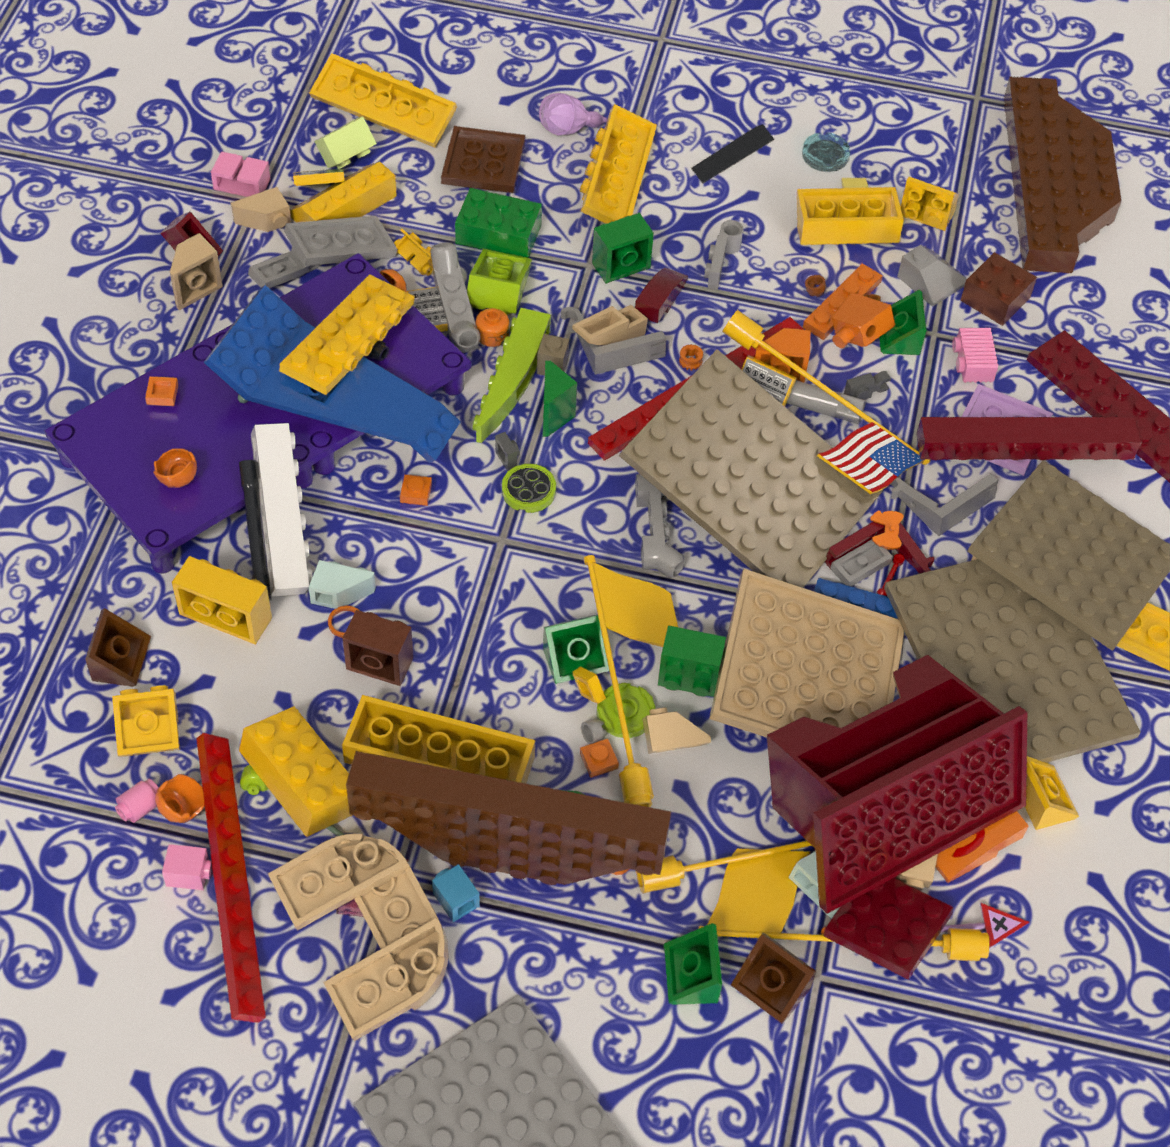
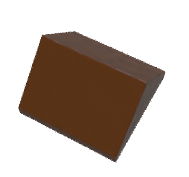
M106 608L102 609L85 658L91 680L123 686H136L151 636Z
M762 933L732 981L731 986L783 1024L810 991L816 970L771 937Z

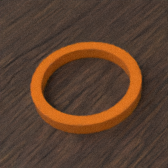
M340 606L334 609L328 617L330 631L334 635L343 638L345 633L337 631L332 626V619L339 612L351 611L355 613L359 609L353 606Z

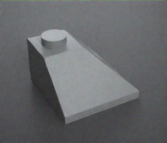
M922 245L902 256L897 276L913 291L920 289L923 293V299L932 307L963 288L967 279L936 252Z

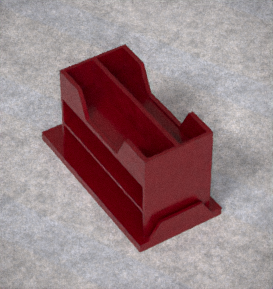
M926 655L893 672L899 699L842 728L803 716L767 734L772 806L784 820L816 849L819 907L828 914L1025 807L1028 712L1017 706L1003 713L936 660Z

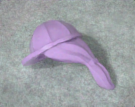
M553 93L546 96L539 108L541 124L546 130L558 136L574 134L583 126L597 128L607 122V118L603 117L599 112L586 111L580 100L564 93Z

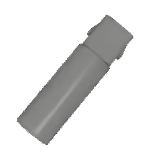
M797 380L786 403L855 424H859L861 420L860 416L818 386ZM835 392L862 412L864 411L865 400Z

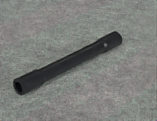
M243 460L239 462L241 487L244 493L253 571L252 579H256L267 586L270 601L272 597L269 574L266 567L257 489L256 461Z

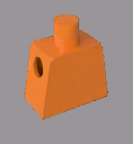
M852 292L832 318L835 330L832 340L839 348H844L848 343L861 347L868 346L895 326L891 305Z

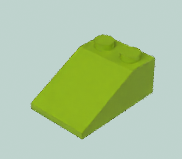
M483 249L469 274L467 295L472 307L476 309L496 308L504 311L507 315L511 313L516 314L522 299L532 259Z

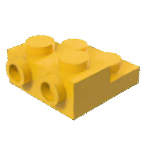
M160 685L151 687L150 692L138 693V689H126L120 691V695L112 696L118 757L180 750L177 701L174 689H168V686Z

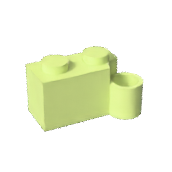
M363 116L314 141L327 168L337 166L338 169L350 164L349 158L355 155L357 158L367 155L371 152L369 148L377 144Z

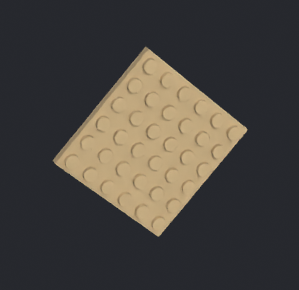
M743 569L740 574L709 719L767 737V734L803 716L842 728L894 700L896 685L893 672L899 668L904 630L900 621Z

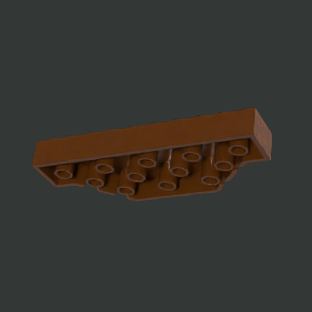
M1009 76L1004 94V107L1022 268L1026 271L1073 273L1079 255V245L1083 242L1087 243L1099 233L1100 229L1106 225L1109 226L1115 221L1122 201L1112 134L1109 129L1060 97L1057 79Z
M359 751L355 752L346 782L350 815H354L361 820H380L442 861L449 862L453 866L459 864L460 867H476L486 873H506L517 879L532 878L548 885H556L557 883L566 885L627 869L636 870L643 875H661L672 811Z

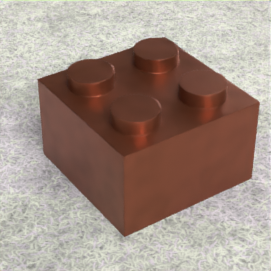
M994 252L966 279L960 301L1003 326L1031 298L1037 277Z
M356 610L343 636L346 670L401 686L413 660L411 626H407L401 621L381 618L372 612L365 613Z

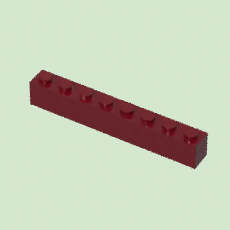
M921 417L916 433L920 459L1128 460L1135 458L1141 444L1135 417Z

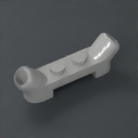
M450 242L433 245L430 249L434 283L436 288H438L448 326L449 339L462 353H467L479 344L480 333L476 328L458 262L456 246Z
M636 474V506L648 507L650 536H642V569H657L668 578L676 577L684 567V555L665 542V540H669V525L663 524V518L667 517L666 501H661L664 494L642 475Z

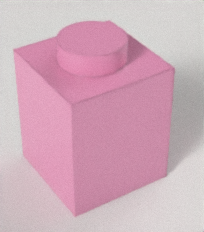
M169 844L162 870L166 887L204 890L206 879H211L213 872L212 861L209 860L206 848Z

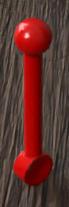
M894 555V564L882 588L877 590V594L887 596L884 589L885 584L892 581L898 566L904 563L905 558L903 555Z

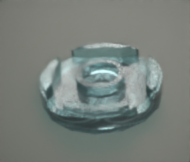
M826 132V135L815 133L807 137L803 143L802 157L806 164L818 171H838L849 162V144L844 138L834 133Z

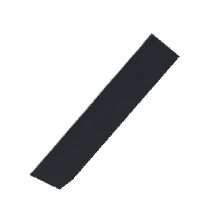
M763 124L756 126L691 169L703 184L775 139Z

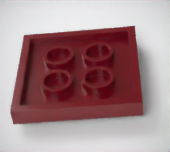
M892 878L841 906L825 927L824 937L909 980L952 916L954 907Z

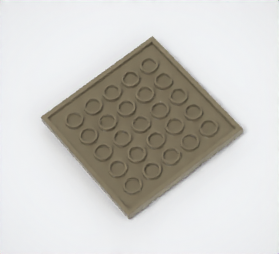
M1044 460L974 540L967 551L1112 651L1170 572V543L1165 542L1149 529L1141 526L1125 513L1117 510L1101 497L1096 496L1077 481L1072 480Z

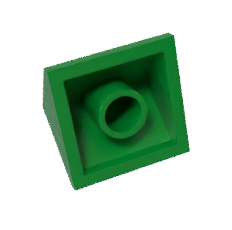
M919 289L891 305L895 326L879 337L880 351L883 354H921L926 334L923 293Z
M545 361L543 437H549L576 417L577 382L552 361Z
M598 614L544 627L543 651L555 684L574 680L573 671L579 667L595 674L609 671Z
M711 923L664 943L669 1004L718 1003L722 988L716 924Z

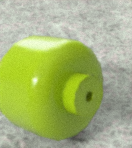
M250 764L247 765L241 774V789L248 791L251 795H257L259 791H267L268 787Z

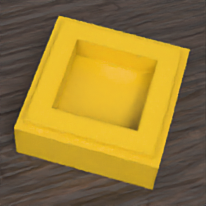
M582 667L573 671V676L581 696L597 704L606 699L597 674Z

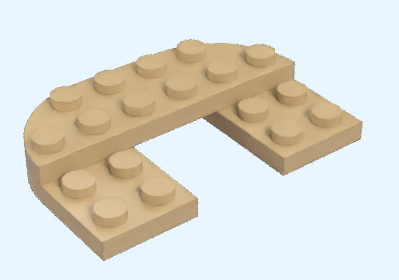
M363 834L341 835L321 843L268 873L297 930L355 899L381 950L323 982L354 1041L411 1008L415 1011L425 1004L436 992L443 980L448 964L447 937L440 920L404 856L393 845L383 839L366 837Z

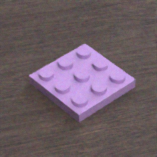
M978 384L962 417H1052L1053 413ZM994 459L986 461L1024 476L1032 459Z

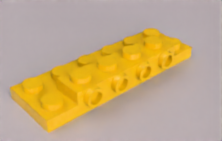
M333 53L329 56L309 92L310 96L316 100L358 117L363 116L365 120L436 148L457 109L455 102L435 95L430 89L417 88L405 79L400 81L385 71L380 73L365 63L358 64Z
M616 104L613 105L605 128L600 127L594 140L598 142V145L595 144L590 153V158L594 160L589 162L584 173L589 177L584 179L579 192L583 193V204L580 212L606 224L633 214L656 131V124Z
M369 274L280 363L279 371L327 395L349 371L352 372L363 356L370 354L374 344L379 340L382 341L393 325L397 326L402 316L414 305L415 296Z

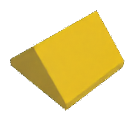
M1027 756L1025 809L1035 830L1078 818L1079 815L1054 765Z

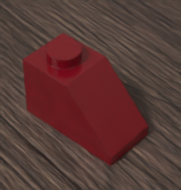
M191 211L175 218L160 233L175 251L178 244L200 233L217 251L218 256L223 252L222 248Z

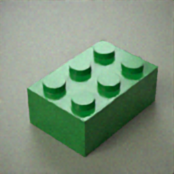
M470 188L455 221V244L529 258L542 225V204Z

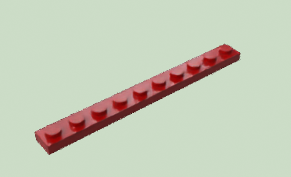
M789 317L762 333L765 335L762 341L770 338L783 328L804 329ZM740 346L725 356L742 370L747 356L755 358L756 349L751 346L747 350ZM690 377L589 436L588 445L604 461L619 453Z
M202 733L196 740L231 1019L259 1023L266 1018L229 739Z

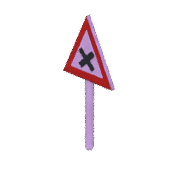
M980 903L984 923L946 925L941 932H947L948 928L985 929V933L989 935V948H991L1030 922Z

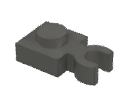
M882 371L874 376L868 373L848 379L844 394L867 400L871 398L873 392L887 391L889 387L886 382L891 381V378L887 371Z

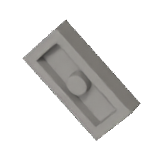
M870 540L832 562L831 570L844 585L853 586L892 562L893 556L885 548L877 546Z

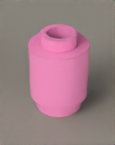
M147 779L145 782L139 781L116 798V812L124 821L137 822L157 807L155 804V794L159 787L151 779Z

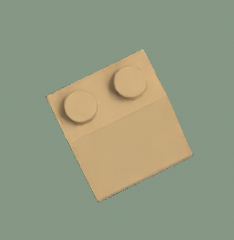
M200 233L177 245L170 269V276L176 308L180 311L223 286L217 251Z

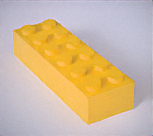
M362 695L342 743L344 763L352 765L355 752L359 751L527 783L535 759V740Z

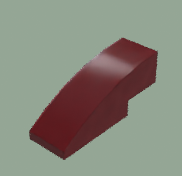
M668 268L661 269L644 287L635 301V308L648 318L649 321L658 324L663 314L669 312L688 280V276Z

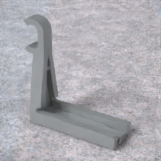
M566 307L561 310V319H575L576 322L569 323L568 333H576L572 329L573 324L584 320L577 308ZM663 331L604 346L589 344L576 333L594 374L662 358L666 354V336Z
M989 474L938 508L936 502L915 490L898 477L891 483L894 487L892 488L891 499L899 497L934 533L940 536L993 500L996 496L998 479Z

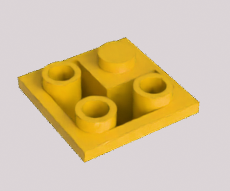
M908 176L901 203L902 215L911 220L945 231L955 213L959 194Z

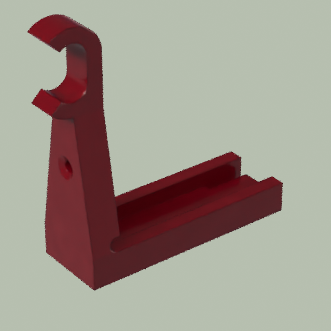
M871 522L831 546L826 555L827 560L825 564L831 569L832 562L872 540L874 536L885 533V525ZM900 522L898 537L902 545L895 550L903 555L919 574L931 571L928 567L932 566L934 557H925Z

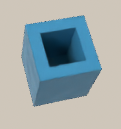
M459 864L452 869L446 868L440 871L435 876V879L432 880L433 895L452 922L480 907L479 892Z

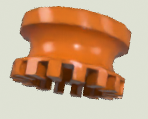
M690 344L681 349L679 363L682 368L693 371V369L697 370V368L702 366L703 350L699 346ZM695 355L696 359H694L693 357L687 358V356Z

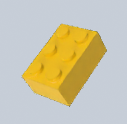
M189 556L172 581L179 615L256 645L272 619L267 586L256 579L250 580L242 577L233 570H224L216 567L207 560H198Z

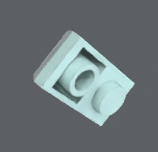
M319 560L309 585L311 604L336 609L374 593L376 589L374 572L361 567L344 566L334 561L326 562Z

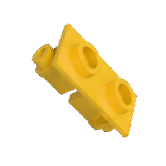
M401 228L400 231L404 237L394 242L398 249L397 253L407 262L415 255L409 263L421 275L429 276L433 272L431 248L428 246L425 249L421 246L423 242L415 233L412 232L409 235Z

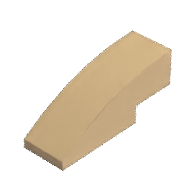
M632 305L620 310L611 306L573 324L572 329L589 344L608 345L645 335L648 318Z

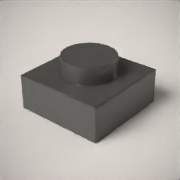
M506 432L495 435V452L506 470L509 471L517 466V456L520 455L518 445L514 440H510Z

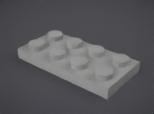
M377 216L286 223L284 229L286 236L304 266L341 263L357 253L365 260L391 258L396 256L398 250Z

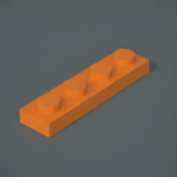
M862 263L804 320L803 328L811 330L812 334L825 340L834 330L832 322L834 314L852 292L862 296L870 294L882 282L883 275Z

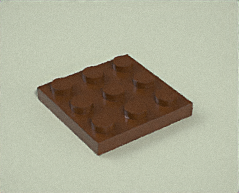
M454 126L441 174V184L514 193L526 135Z

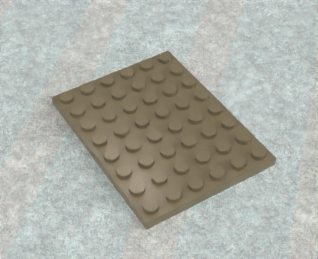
M718 349L619 455L753 572L804 588L827 560L826 555L829 548L845 538L883 491L869 494L817 457L819 453L830 450L833 447Z
M979 559L886 582L884 589L917 660L929 655L1003 713L1017 706L1022 707L1028 712V757L1048 763L1138 738L1140 730L1091 636Z

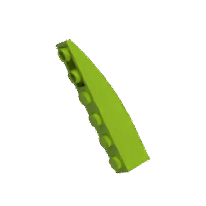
M520 308L517 318L513 317L510 326L511 335L510 337L506 336L503 343V356H498L495 366L496 374L491 375L489 379L488 395L484 394L481 400L480 410L482 411L480 415L476 414L473 421V430L476 431V442L482 443L503 422L526 391L537 370V355L543 334H550L551 314Z

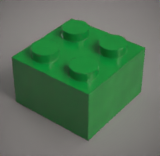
M640 213L594 228L592 264L605 284L651 268L654 232Z
M668 625L661 653L657 686H662L672 691L691 692L701 697H714L726 637Z

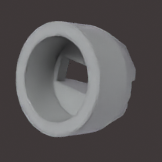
M590 719L581 724L582 735L588 744L599 742L605 737L607 730L602 729L603 721Z

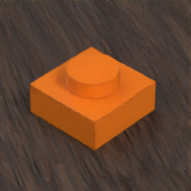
M150 376L145 396L147 405L175 406L178 390L177 378Z
M404 474L400 503L428 506L432 477Z
M608 739L580 747V755L590 778L618 769L619 762Z

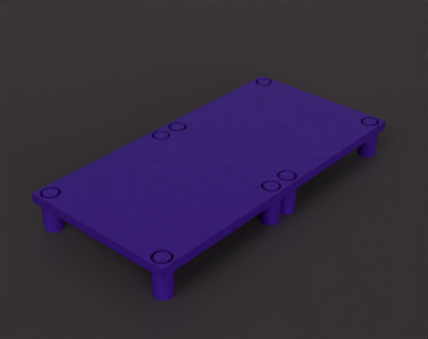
M357 253L279 298L305 322L316 328L369 274L382 281L389 282ZM414 306L402 316L397 326L393 325L386 337L382 340L389 347L388 355L383 361L363 356L427 395L442 386L443 391L448 395L455 396L460 394L464 389V373L471 369V361ZM232 325L44 430L47 439L57 449L61 464L67 468H74L149 554L153 570L160 574L168 573L174 568L175 562L172 550L245 507L239 462L254 460L251 433L255 425L289 423L290 433L295 435V449H292L293 459H297L299 465V474L295 476L296 485L301 488H306L313 482L312 465L316 473L321 475L330 474L335 469L334 452L365 434L364 432L251 401L240 403L238 401L239 394L204 363ZM150 376L177 378L178 390L175 406L147 405L145 396ZM173 448L192 452L197 462V471L194 479L188 485L180 488L165 486L159 482L153 473L155 471L154 461L158 460L163 453Z

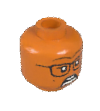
M489 308L481 311L476 317L475 324L480 333V343L488 347L502 345L505 337L509 336V318L507 314L502 310Z

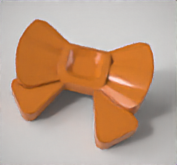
M879 510L870 517V520L885 525V533L874 536L872 542L888 550L900 548L902 543L898 534L899 523L904 517L903 514L897 511H885L883 513Z

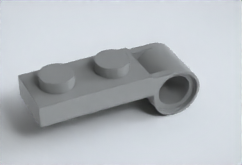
M727 220L723 222L720 233L717 236L716 245L710 246L708 260H712V263L706 264L704 278L709 279L708 289L718 291L725 254H734L741 249L743 226L738 221Z
M292 246L290 252L250 266L248 275L260 287L266 285L268 288H272L311 272L321 265L304 266Z

